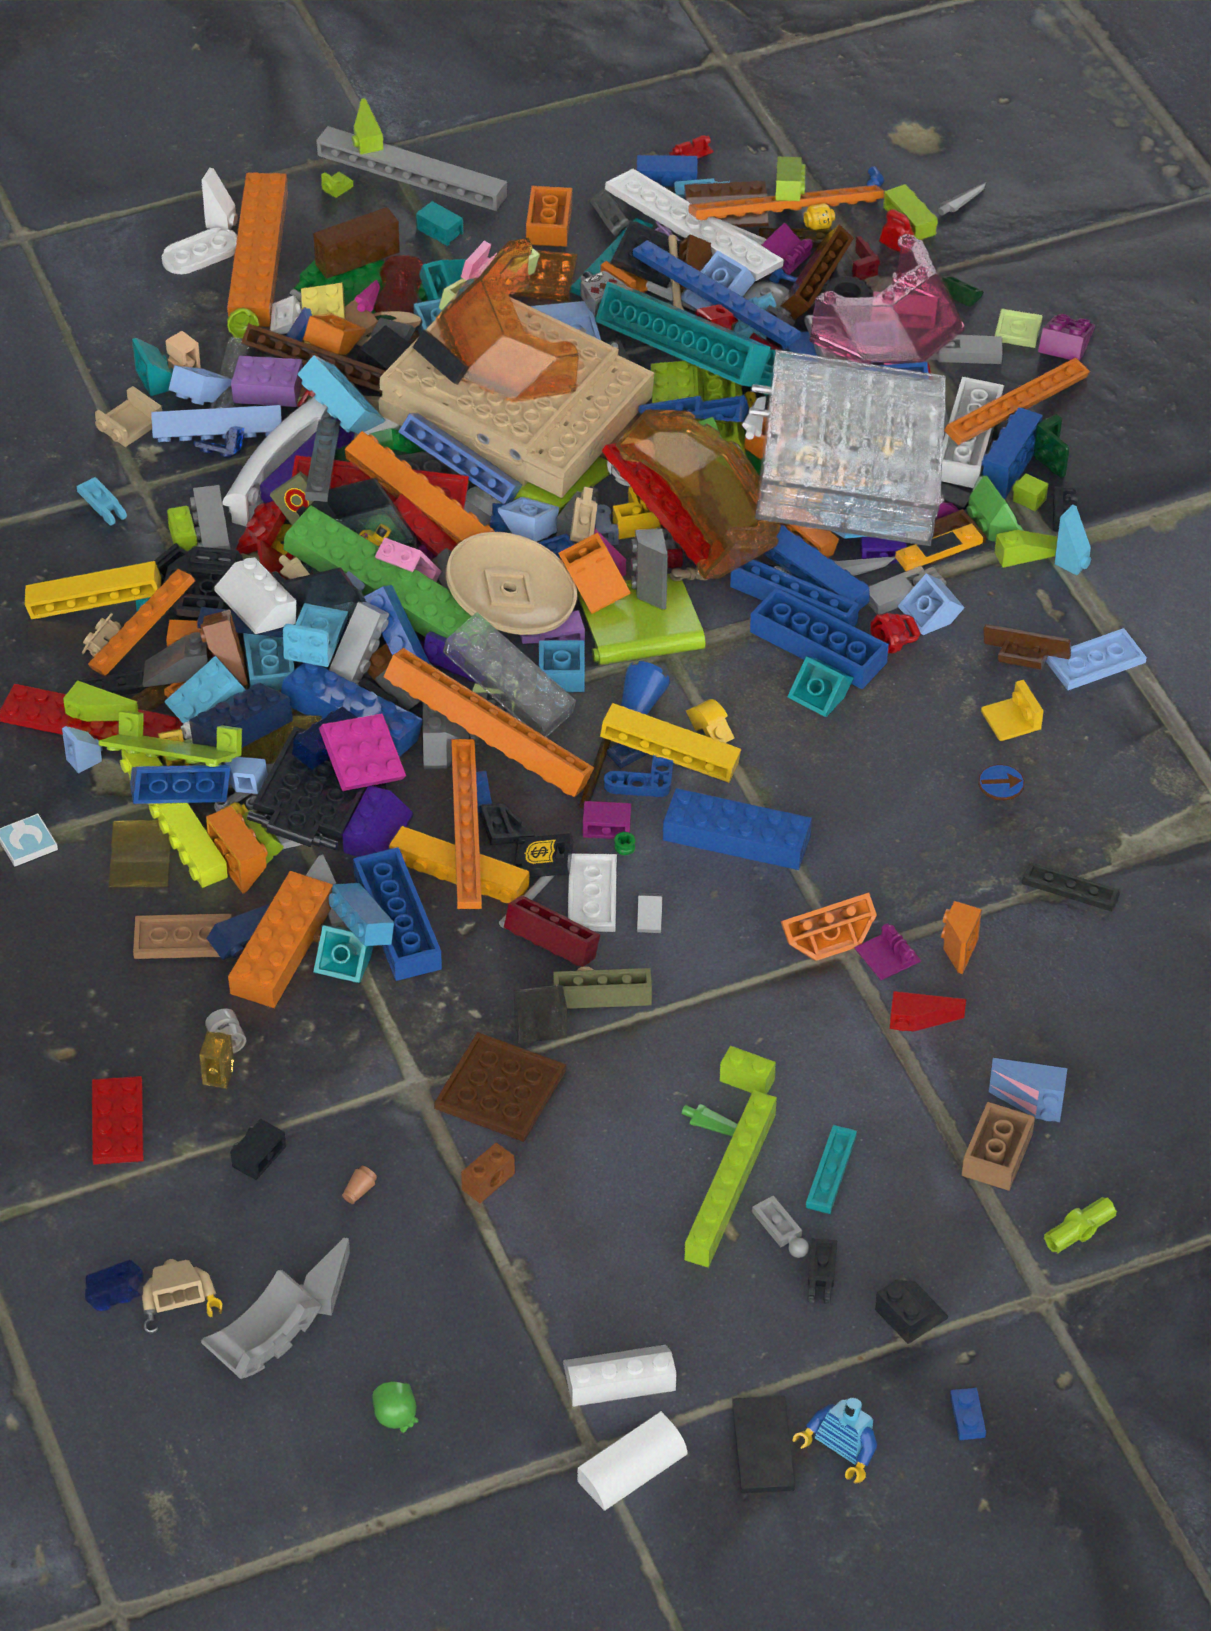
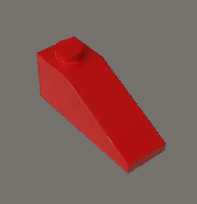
M893 991L889 1029L914 1032L963 1019L965 1016L966 999Z

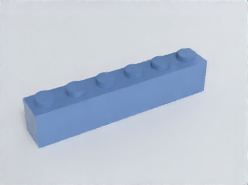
M281 405L151 412L153 438H158V442H171L172 437H179V441H192V436H201V440L214 439V435H222V439L235 438V434H244V438L257 437L256 433H265V436H268L282 422Z

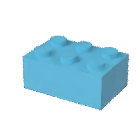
M243 633L250 688L254 684L262 683L274 690H281L283 679L295 670L293 660L284 659L283 638Z
M215 656L164 702L184 724L200 712L207 711L215 707L216 704L224 702L246 689Z

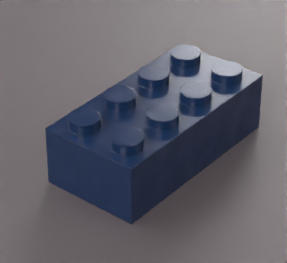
M262 683L254 684L242 693H237L232 698L220 702L215 707L200 712L197 716L190 719L193 744L217 747V727L224 725L242 728V748L293 721L290 698Z

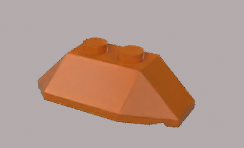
M866 893L783 920L781 924L788 944L814 961H818L854 949V947L862 944L877 914L870 894Z

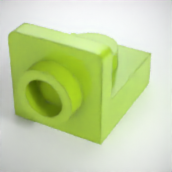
M325 172L321 174L322 189L335 198L353 187V180L340 172L333 176Z

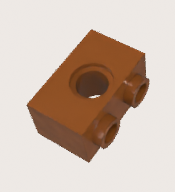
M497 1142L461 1172L462 1190L478 1203L483 1202L515 1174L514 1155Z

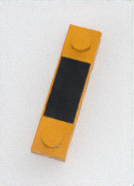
M969 524L896 551L895 558L905 571H909L918 566H923L983 543V536L973 524Z

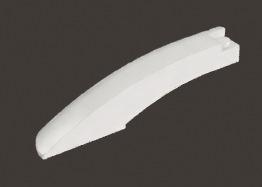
M312 397L285 418L256 448L223 500V505L229 506L232 523L243 526L247 525L254 514V509L263 503L261 500L260 484L317 431L319 419L323 420L324 418L332 417L327 412L328 407L325 404L322 405Z

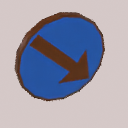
M997 764L989 766L981 772L978 785L986 796L995 800L1005 801L1014 799L1024 790L1025 780L1016 768Z

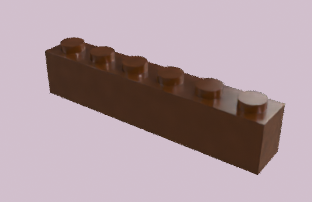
M840 224L823 238L780 307L791 312L790 316L794 320L811 307L822 286L827 282L854 239Z

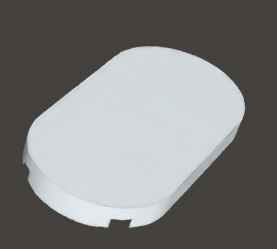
M212 228L180 240L165 248L162 254V264L166 270L175 274H188L235 254L237 234L229 229L225 231L221 230V228Z

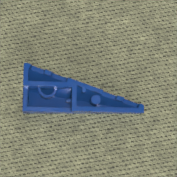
M745 395L703 402L701 396L639 405L638 411L641 414L699 419L713 417L714 420L743 422L749 414V406Z

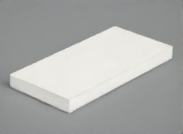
M572 854L569 874L568 919L592 931L615 932L617 854Z

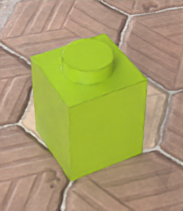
M1026 473L1020 480H1016L1013 485V501L1036 511L1047 499L1048 483Z

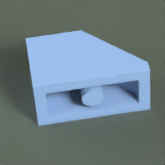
M67 726L62 728L66 760L78 773L102 762L101 751L103 748L99 746L98 739H94L86 731Z

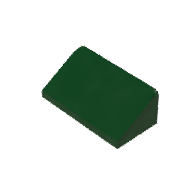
M950 275L940 277L936 289L938 293L969 307L984 294L983 290Z

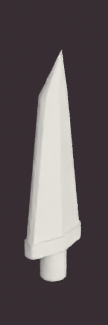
M766 396L757 398L752 408L765 409ZM747 415L742 424L746 429L745 436L747 439H753L754 435L757 437L761 436L763 417Z

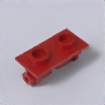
M701 135V137L692 139V144L690 141L675 145V148L672 149L669 155L697 156L698 159L714 153V151L708 146L711 143L710 137L708 135Z

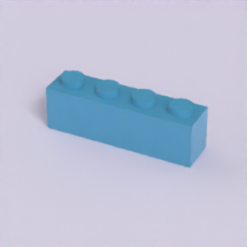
M360 883L333 884L332 893L329 894V905L364 946L391 945L394 922Z

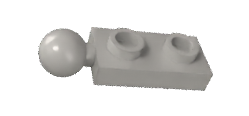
M774 1196L752 1207L754 1216L780 1247L789 1243V1252L796 1258H802L808 1253L809 1245L807 1241L800 1238L802 1236V1229Z

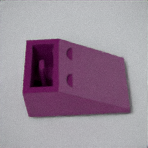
M1066 314L1055 315L1043 328L1038 352L1069 360L1076 357L1080 361L1092 336L1095 324H1091L1090 320L1083 318L1078 320L1070 319V316Z

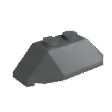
M423 702L424 769L448 768L452 762L451 739H469V733L464 727L449 721L445 715L430 709Z

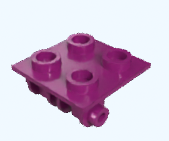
M784 223L761 245L784 259L783 267L781 268L787 275H790L812 254L809 250L812 249L813 242L810 239L800 241L787 224Z
M888 923L882 926V935L854 947L880 980L921 962L902 935L896 931L893 925Z

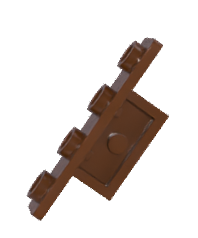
M985 624L983 628L984 643L1002 647L998 654V662L1042 669L1048 656L1070 659L1071 657L1070 639Z

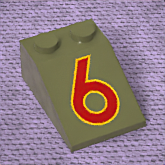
M301 472L270 493V497L292 525L300 518L296 510L301 506L306 508L314 502L312 500H305L308 477Z

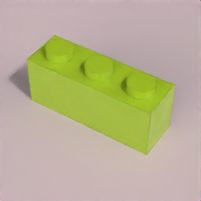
M906 184L884 191L883 207L887 212L895 209L907 215L916 241L936 235L937 217L929 211L926 205L918 199L914 191H911Z

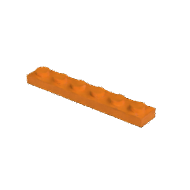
M180 569L171 574L169 579L155 591L153 596L140 607L136 614L125 623L118 633L88 663L91 669L106 676L195 582L192 575Z

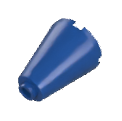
M639 661L638 664L633 665V662H631L626 669L621 706L647 715L668 688L670 677L668 675L665 677L662 674L663 670L652 663Z

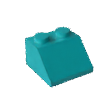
M133 338L135 371L150 397L171 391L169 386L173 368L168 367L166 356L161 355L157 347L138 338Z
M806 656L787 697L827 717L845 698L854 677L817 658Z

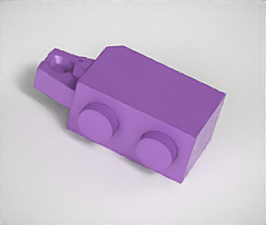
M578 610L572 611L570 617L554 630L541 634L520 635L522 644H539V641L584 640L585 645V629Z

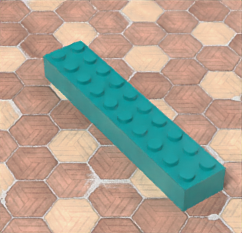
M608 281L595 319L597 323L737 384L752 387L753 384L759 385L771 348L626 285Z

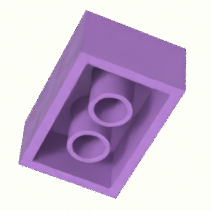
M239 356L231 382L233 402L296 407L302 388L301 382L303 381L297 375L303 368L302 359Z

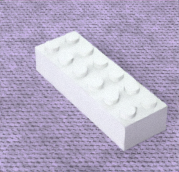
M962 377L949 423L1001 397L1004 385ZM994 427L960 445L953 441L946 433L937 462L935 480L974 488L983 470L982 459L988 452Z

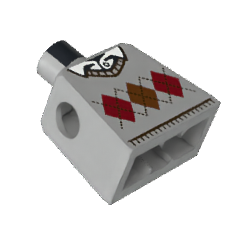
M587 271L581 276V298L595 317L597 316L607 281L626 285L607 271H602L595 275Z

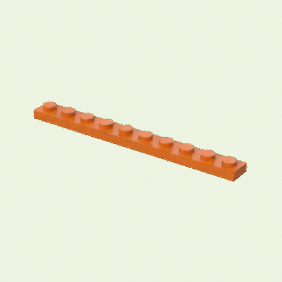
M877 185L805 192L804 195L800 194V201L776 200L775 195L689 204L688 213L697 220H707L708 217L713 216L716 218H726L727 215L732 214L744 216L746 213L751 212L763 214L765 211L770 210L773 212H782L783 209L789 208L791 210H801L802 207L826 203L829 206H838L839 203L845 202L847 204H857L858 201L875 202L876 199L884 198V190Z
M1075 357L949 423L944 431L953 441L960 445L1009 419L1010 415L1014 414L1018 407L1028 409L1086 378L1090 371Z
M451 739L457 909H481L475 739Z

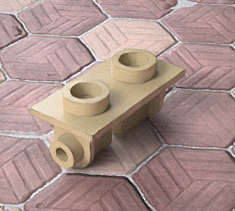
M112 613L106 620L101 618L95 627L97 631L94 634L90 632L83 641L86 646L82 654L88 649L94 657L118 633L121 625L110 620L113 615Z

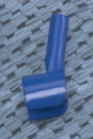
M781 268L772 272L769 278L774 283H778L780 279L792 282L797 280V277L785 274Z

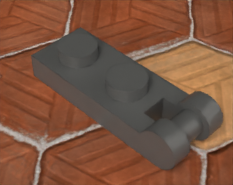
M605 188L590 200L615 237L620 234V230L628 227L629 219Z

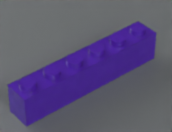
M331 417L335 421H340L338 418ZM340 426L336 449L349 445L354 440L355 432L350 431L348 433ZM316 432L260 484L262 501L266 503L272 502L273 499L270 497V493L292 478L295 455L312 457Z

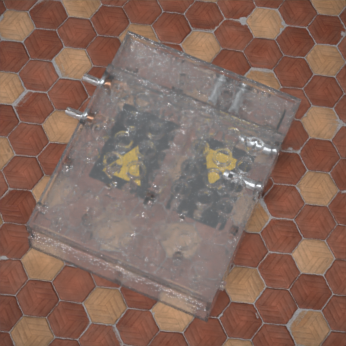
M776 350L770 387L753 384L751 389L752 392L769 394L767 410L752 407L749 409V415L766 417L755 519L930 546L935 518H937L940 503L943 504L944 495L940 493L946 376Z

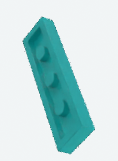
M836 1125L832 1126L806 1201V1208L827 1214L831 1213L857 1137L856 1130Z

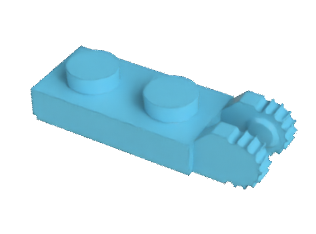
M96 477L77 486V492L100 516H103L109 525L115 524V518L110 513L113 509L121 520L127 517L126 511L119 504L118 500Z

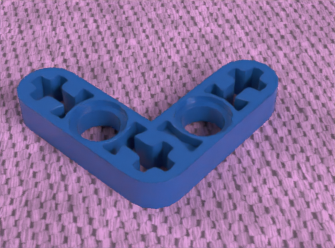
M653 755L651 773L610 771L604 776V789L612 794L651 797L667 796L671 791L673 760L662 757L658 758ZM659 766H665L668 768V770L659 771L656 768ZM659 780H663L662 787L658 786ZM635 781L642 782L643 785L640 787L633 786L632 783Z

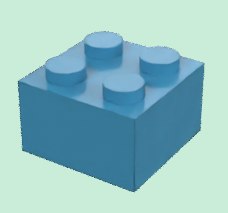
M584 640L539 641V692H585Z

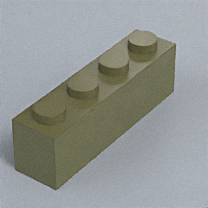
M651 969L553 972L554 1008L652 1005Z

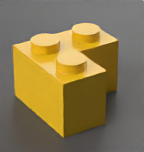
M628 487V503L613 506V524H617L619 539L635 537V530L661 528L659 519L646 507L644 501L634 493L632 487Z

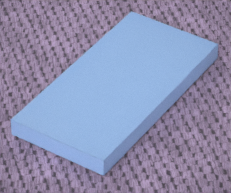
M1123 628L1072 646L1070 659L1048 656L1046 663L1065 688L1071 690L1144 664L1147 657Z

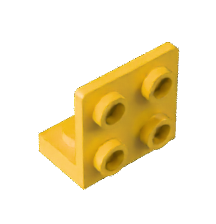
M1024 680L1015 682V690L1012 693L1013 698L981 708L983 716L999 741L1041 730L1043 709Z

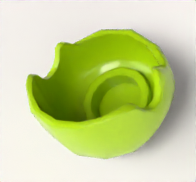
M238 308L231 312L227 319L228 331L237 341H242L248 323L259 327L256 314L248 308Z

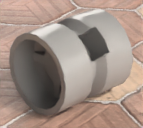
M216 1010L207 1017L205 1025L219 1054L231 1055L240 1051L245 1046L246 1037L239 1026V1021L233 1010Z

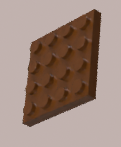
M477 1032L435 1100L434 1109L524 1142L566 1072V1064Z

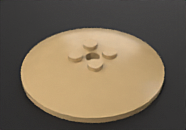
M486 532L473 535L460 542L453 549L447 561L446 581L455 600L472 617L494 629L520 635L546 633L561 626L570 617L577 600L576 585L563 561L548 548L529 538L504 532Z

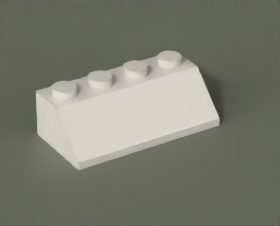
M246 558L243 561L235 562L215 586V592L255 634L281 628L285 624H296V600L256 558Z
M666 1345L563 1360L573 1407L676 1391V1370L672 1353Z

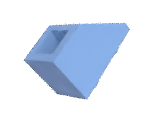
M236 757L232 759V762H222V765H230L231 767L229 783L236 792L259 793L268 776L265 759Z

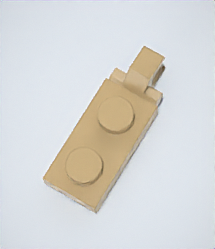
M584 487L581 498H576L570 533L571 541L580 542L594 534L597 503L592 501L593 488Z

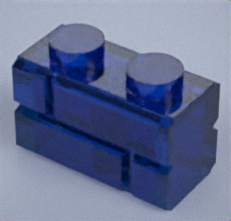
M128 1260L86 1275L85 1285L87 1288H85V1299L97 1311H106L110 1309V1306L128 1303L133 1298L143 1295L142 1282L144 1272L132 1260Z

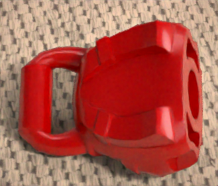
M891 209L886 214L887 223L883 225L879 241L892 250L907 253L916 245L915 234L912 231L907 215Z
M879 613L871 621L870 631L872 636L888 644L889 654L899 652L903 645L917 641L921 634L914 617L907 614ZM903 620L906 621V624H907V626H908V628H909V630H910L912 636H909L910 633L908 632V630H907V628H906L905 623H904Z

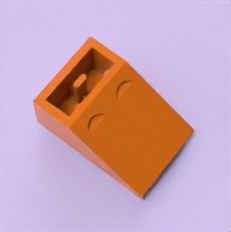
M598 532L558 553L591 614L631 594Z

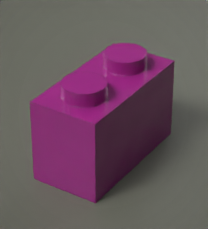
M584 802L583 838L615 839V836L621 832L630 833L631 803Z

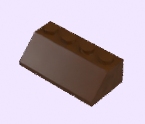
M765 181L684 185V200L691 204L767 196ZM765 211L763 214L751 212L746 213L744 216L732 214L727 215L726 218H718L737 227L768 226L769 223L768 211Z

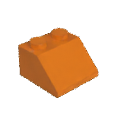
M333 313L314 315L309 317L303 340L309 342L312 346L338 355H344L351 351L365 333L366 328Z
M954 901L951 909H946L943 923L946 924L942 930L941 938L944 939L943 949L957 972L963 974L978 942L982 909Z

